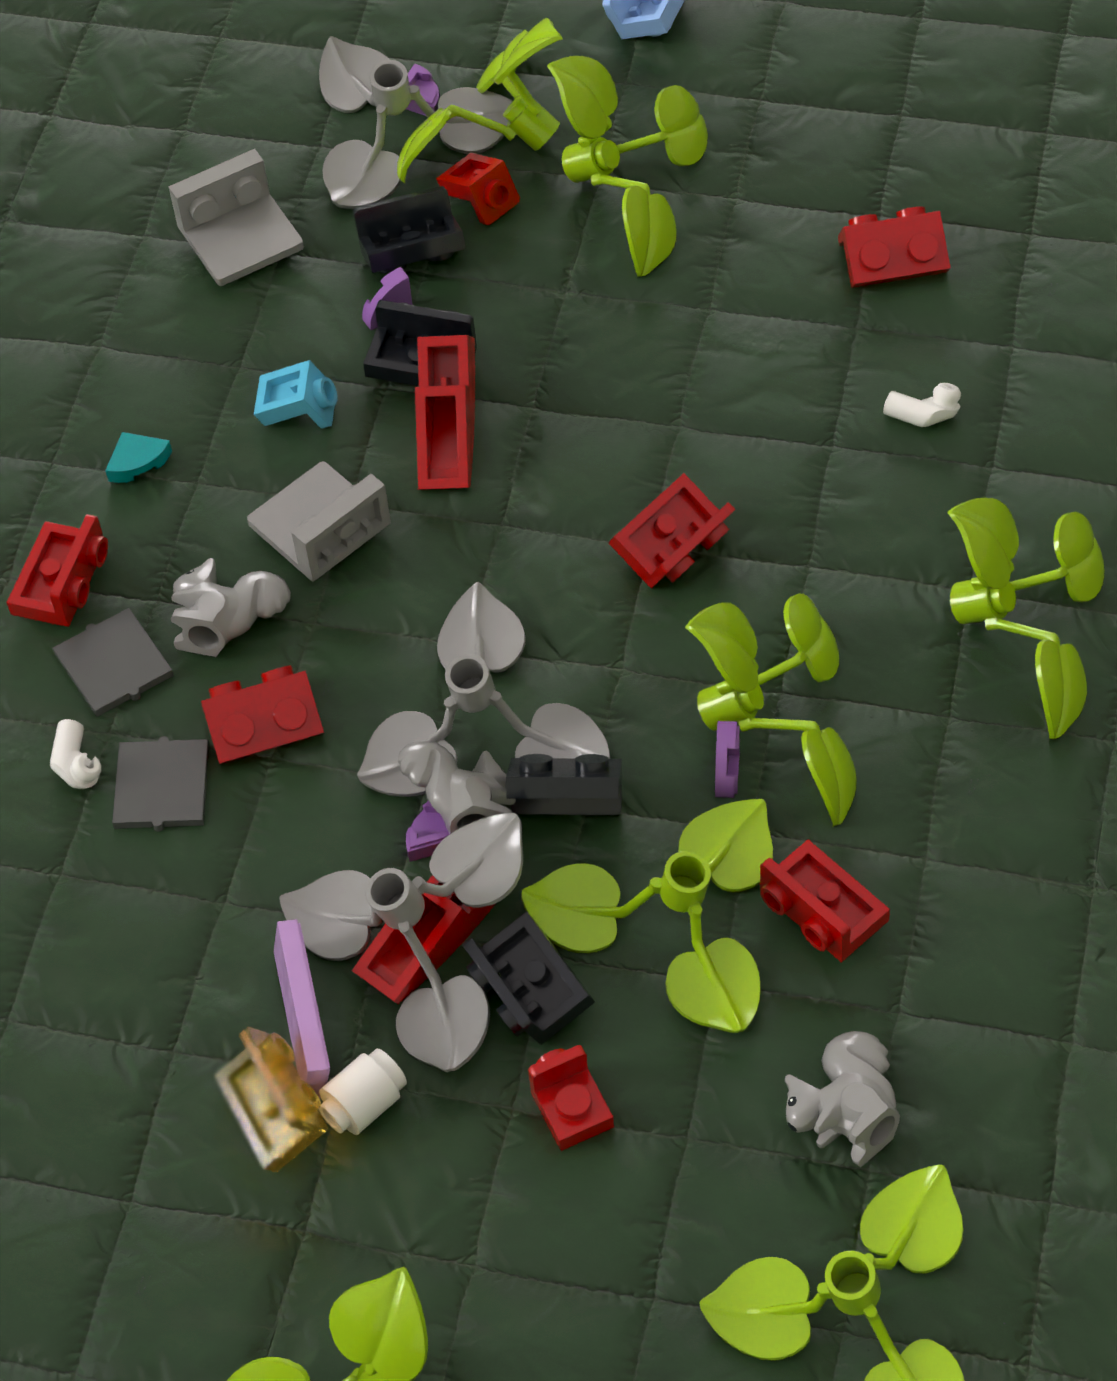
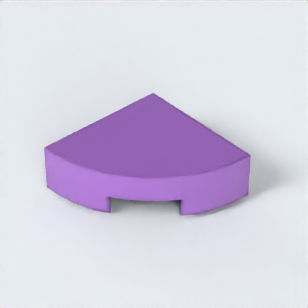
M414 64L408 72L409 86L417 85L421 96L435 112L438 110L440 98L438 86L427 69ZM411 100L406 110L425 115L416 102Z
M401 267L384 276L380 281L383 287L376 293L371 302L367 299L364 304L362 319L370 330L378 327L375 308L379 300L396 303L403 302L413 305L409 277Z
M718 721L715 797L734 798L738 791L740 726H737V722Z
M429 801L423 805V810L414 819L406 833V848L409 862L432 856L438 844L450 835L443 818L431 806Z

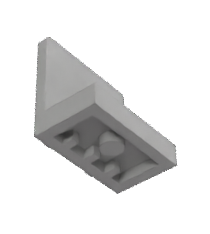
M252 149L168 186L178 228L219 286L226 285L304 248L302 238L270 195L264 161L256 149Z
M324 461L319 462L247 516L249 527L312 582L391 524L385 485L373 474H369L356 485H352Z

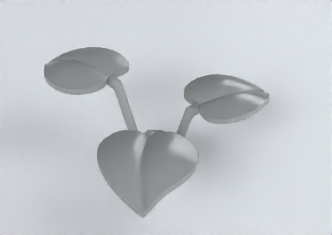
M330 36L324 48L319 69L320 88L325 101L332 108L343 113H355L369 102L371 105L376 106L377 113L376 139L373 147L362 140L345 141L336 145L329 152L323 164V180L332 203L340 208L354 209L384 201L394 193L401 182L397 175L399 156L393 152L381 151L384 146L386 116L401 114L408 107L411 100L416 102L427 117L432 115L434 111L421 96L419 87L417 85L409 86L407 69L402 63L390 60L387 56L372 48L350 44ZM471 87L450 90L439 98L438 109L440 107L445 109L453 104L506 126L508 120L503 116V113L513 102L507 97L486 90L481 94L477 91L478 88ZM457 116L448 120L440 130L442 142L448 148L463 154H477L487 151L504 137L502 133Z
M476 582L453 606L438 637L437 652L440 662L446 670L445 680L451 696L444 700L446 710L442 726L437 730L436 724L430 716L417 711H402L390 716L378 726L369 740L364 761L357 776L365 786L386 795L409 797L425 794L424 787L414 785L407 776L402 774L401 766L398 763L400 751L412 742H434L445 747L454 756L457 763V755L454 748L447 741L443 740L451 733L456 710L461 709L465 712L475 713L486 709L490 704L500 711L519 734L525 736L516 748L515 758L528 754H546L553 758H576L585 754H600L610 759L607 741L599 727L581 710L567 704H545L535 712L531 727H529L517 717L502 699L501 693L495 690L490 672L505 671L516 663L525 647V632L520 619L515 613L495 598L481 583Z
M516 813L498 814L479 819L445 837L434 850L429 863L432 875L443 885L427 883L421 876H417L411 881L403 871L396 868L382 869L371 878L358 871L343 870L325 875L311 884L285 893L279 898L286 921L297 919L298 923L301 924L305 947L315 955L326 960L342 961L358 956L369 943L370 927L379 926L382 920L389 927L400 930L429 978L432 988L418 989L403 1001L396 1017L397 1035L405 1050L415 1059L444 1072L459 1069L479 1050L489 1027L490 1006L485 992L469 976H456L442 984L441 978L415 934L413 926L419 922L424 912L425 902L422 896L423 893L447 897L452 892H455L457 898L464 905L479 908L493 905L503 900L512 892L520 879L523 868L522 824Z

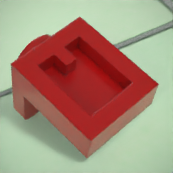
M469 153L436 178L439 186L446 188L448 196L471 202L481 224H492L520 202V196L504 160Z
M576 1045L567 1050L560 1048L549 1051L541 1056L536 1064L528 1068L531 1094L560 1151L614 1128L613 1115L588 1070L587 1055L581 1045Z

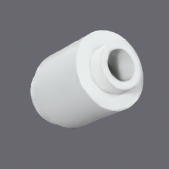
M376 1048L369 1055L362 1053L319 1090L323 1103L318 1106V1109L326 1122L338 1133H343L347 1129L349 1132L358 1135L400 1098L399 1091L407 1084L406 1077L396 1062L381 1049Z

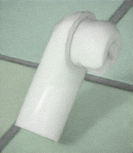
M940 383L934 388L933 397L923 400L891 391L885 401L883 414L919 427H928L951 419L957 414L960 409L958 401L961 397V391L953 384Z
M65 719L58 722L50 767L72 788H90L99 779L101 773L100 761L96 756L91 761L87 758V753L80 752L84 732L83 725L75 720Z

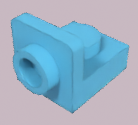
M311 360L260 375L254 416L264 426L307 413L321 429L332 426L334 407L337 403L335 385Z

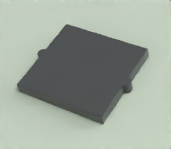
M130 608L97 625L93 623L88 624L85 631L53 647L55 656L96 717L130 699L133 701L139 700L141 693L174 676L171 667Z
M163 736L158 741L119 742L112 819L114 829L153 827L156 832H161L164 827L204 826L209 759L208 739L169 741L168 737Z

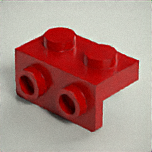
M918 206L896 212L897 218L878 221L876 214H869L848 220L849 226L842 228L838 235L839 246H844L851 288L948 272L951 267L941 212L926 213L925 207Z
M683 473L609 541V544L652 589L665 576L672 583L677 580L695 562L689 553L699 544L708 551L730 530L724 524V521L736 509L728 502L719 510L689 477Z
M87 514L80 528L44 522L6 602L11 615L66 627L70 626L77 608H83L87 602L90 589L89 582L96 567H101L107 557L108 539L103 536L98 516Z
M288 665L260 674L263 682L261 684L242 689L240 680L208 689L211 698L202 700L201 706L219 765L324 734L306 670L294 674L292 666Z
M809 839L781 863L777 864L773 859L768 858L760 865V894L766 905L776 914H786L801 927L803 935L813 947L819 951H829L840 962H843L889 921L890 909Z

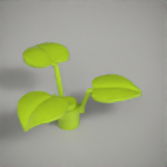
M549 18L541 20L529 32L523 30L509 43L505 51L501 52L488 65L477 83V91L481 94L495 82L497 85L502 83L515 100L503 113V116L508 120L507 126L453 104L445 109L440 107L417 127L407 139L397 161V175L404 184L407 169L412 161L438 134L446 122L456 116L502 133L509 141L517 135L534 151L539 150L553 136L560 122L532 97L515 72L516 68L529 57L548 45L563 40L561 34L555 29L553 22Z
M569 56L553 61L547 67L557 82L562 104L571 125L582 136L578 138V143L568 145L563 150V170L566 176L575 183L591 179L593 186L606 184L626 188L622 199L623 222L637 277L645 276L663 262L675 246L677 232L674 215L663 195L658 193L650 195V188L647 183L608 175L618 166L621 153L663 140L668 158L673 164L689 166L699 161L706 150L708 139L704 118L699 113L700 108L694 97L685 88L678 85L666 87L658 93L654 107L656 122L661 132L616 145L613 141L601 137L612 127L609 115L616 110L618 104L615 84L608 70L597 60L585 56Z
M976 498L960 503L951 508L947 513L955 522L962 535L970 563L977 577L967 581L956 582L952 586L950 592L952 613L961 624L985 621V627L988 631L1001 629L1042 640L1037 644L1035 653L1036 676L1048 726L1049 739L1059 738L1078 718L1086 701L1087 682L1080 656L1072 644L1060 645V640L1056 633L1010 622L1002 618L1015 608V591L1065 577L1067 590L1073 601L1086 602L1097 596L1104 581V560L1098 542L1094 537L1092 526L1088 519L1079 512H1070L1062 515L1058 519L1054 530V550L1061 567L1053 571L1009 582L1011 573L1014 571V564L1011 559L1015 557L1019 547L1018 532L1011 512L1004 503L993 498Z
M798 593L791 596L784 605V622L789 638L798 652L792 658L758 675L757 670L759 666L754 659L758 649L757 640L744 613L731 603H718L703 609L688 622L685 629L691 632L703 644L725 681L699 691L697 705L702 720L713 731H717L718 721L737 722L742 732L754 728L804 731L801 736V743L806 763L827 807L833 823L832 827L841 824L853 802L857 778L850 753L838 733L831 727L820 730L818 724L811 720L754 718L757 711L762 709L764 705V696L760 685L799 666L804 661L815 681L824 682L834 677L839 666V651L830 627L807 595Z
M764 799L731 802L713 808L694 818L683 830L679 839L678 852L673 854L666 862L662 878L653 877L650 880L649 886L624 906L617 907L620 900V888L613 876L601 867L581 863L561 867L537 883L522 889L521 900L525 911L535 919L549 940L558 947L576 953H593L608 948L615 941L617 935L615 918L629 916L656 893L660 894L662 901L670 909L677 912H688L691 925V941L695 952H685L676 956L668 968L665 985L671 1004L682 1016L694 1023L731 1033L745 1031L757 1012L760 1000V976L756 962L751 953L732 938L717 939L705 948L702 940L701 914L703 909L701 904L705 898L710 879L720 889L730 892L751 889L760 883V865L768 858L773 859V845L768 826L766 802Z
M934 1165L911 1172L888 1185L867 1205L860 1223L861 1240L870 1252L880 1256H887L886 1258H874L871 1253L863 1254L858 1251H844L835 1255L827 1264L825 1282L818 1284V1293L811 1301H808L810 1296L809 1282L799 1267L787 1259L779 1257H764L753 1260L735 1270L716 1290L700 1301V1309L706 1320L725 1342L738 1351L761 1360H781L795 1355L807 1346L811 1338V1326L807 1314L818 1312L827 1299L832 1298L835 1306L843 1313L853 1316L864 1314L867 1317L885 1354L890 1360L874 1366L864 1381H965L962 1370L954 1356L944 1346L933 1340H916L907 1346L900 1355L875 1307L881 1296V1286L875 1270H891L899 1261L904 1268L913 1273H929L947 1265L959 1251L963 1240V1219L952 1190L947 1169L943 1165Z
M406 1267L398 1268L377 1279L355 1285L343 1292L334 1302L329 1314V1328L334 1343L343 1356L350 1361L361 1364L359 1368H355L342 1381H414L427 1360L428 1337L421 1302ZM264 1357L243 1365L227 1381L311 1380L307 1371L298 1363L281 1357Z

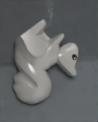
M213 558L207 559L201 566L180 576L173 584L174 594L171 597L172 601L185 606L175 609L171 617V622L182 628V633L175 637L174 646L178 650L216 657L229 641L247 632L257 617L270 618L275 613H280L284 610L291 597V591L287 583L280 576L271 572L255 571L240 577L233 588L217 584L215 560Z
M412 742L400 751L398 763L401 766L402 774L407 776L414 785L424 787L428 801L443 818L449 834L479 819L498 814L512 813L509 808L500 805H512L516 802V799H506L507 774L494 761L488 751L482 752L476 767L472 771L458 769L454 756L445 747L434 742Z
M850 1031L833 1038L826 1045L821 1060L823 1070L832 1082L821 1090L790 1074L785 1077V1083L789 1090L787 1093L786 1120L790 1129L797 1133L814 1129L819 1134L816 1143L820 1148H824L841 1134L845 1135L853 1143L851 1157L853 1163L859 1167H862L893 1140L900 1121V1114L896 1109L895 1093L889 1081L882 1075L890 1066L886 1058L888 1050L879 1042L877 1037L867 1032Z

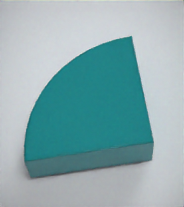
M122 432L105 470L108 482H130L134 480L133 476L144 473L154 466L155 469L163 466L172 453L170 440Z

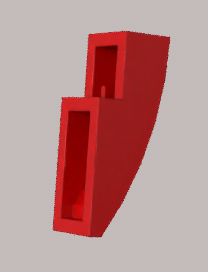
M469 335L417 337L419 387H415L418 490L470 488L475 424V338Z
M433 875L427 881V883L443 885ZM452 892L447 897L422 894L425 902L424 912L419 922L413 926V929L436 970L469 937L495 904L473 908L464 905L457 898L455 892ZM386 924L351 970L397 1004L428 978L405 936L399 929H393Z

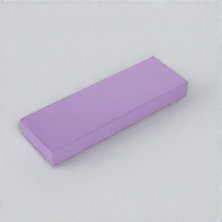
M297 919L278 921L273 952L303 1100L321 1098L319 1090L328 1083L330 1064L301 924L298 923Z

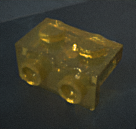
M247 1027L239 1034L246 1049L214 1076L262 1167L266 1170L278 1172L329 1129L318 1111L321 1107L320 1099L313 1088L301 1080L292 1063L295 1061V1054L286 1040L276 1033L268 1034L252 1027Z

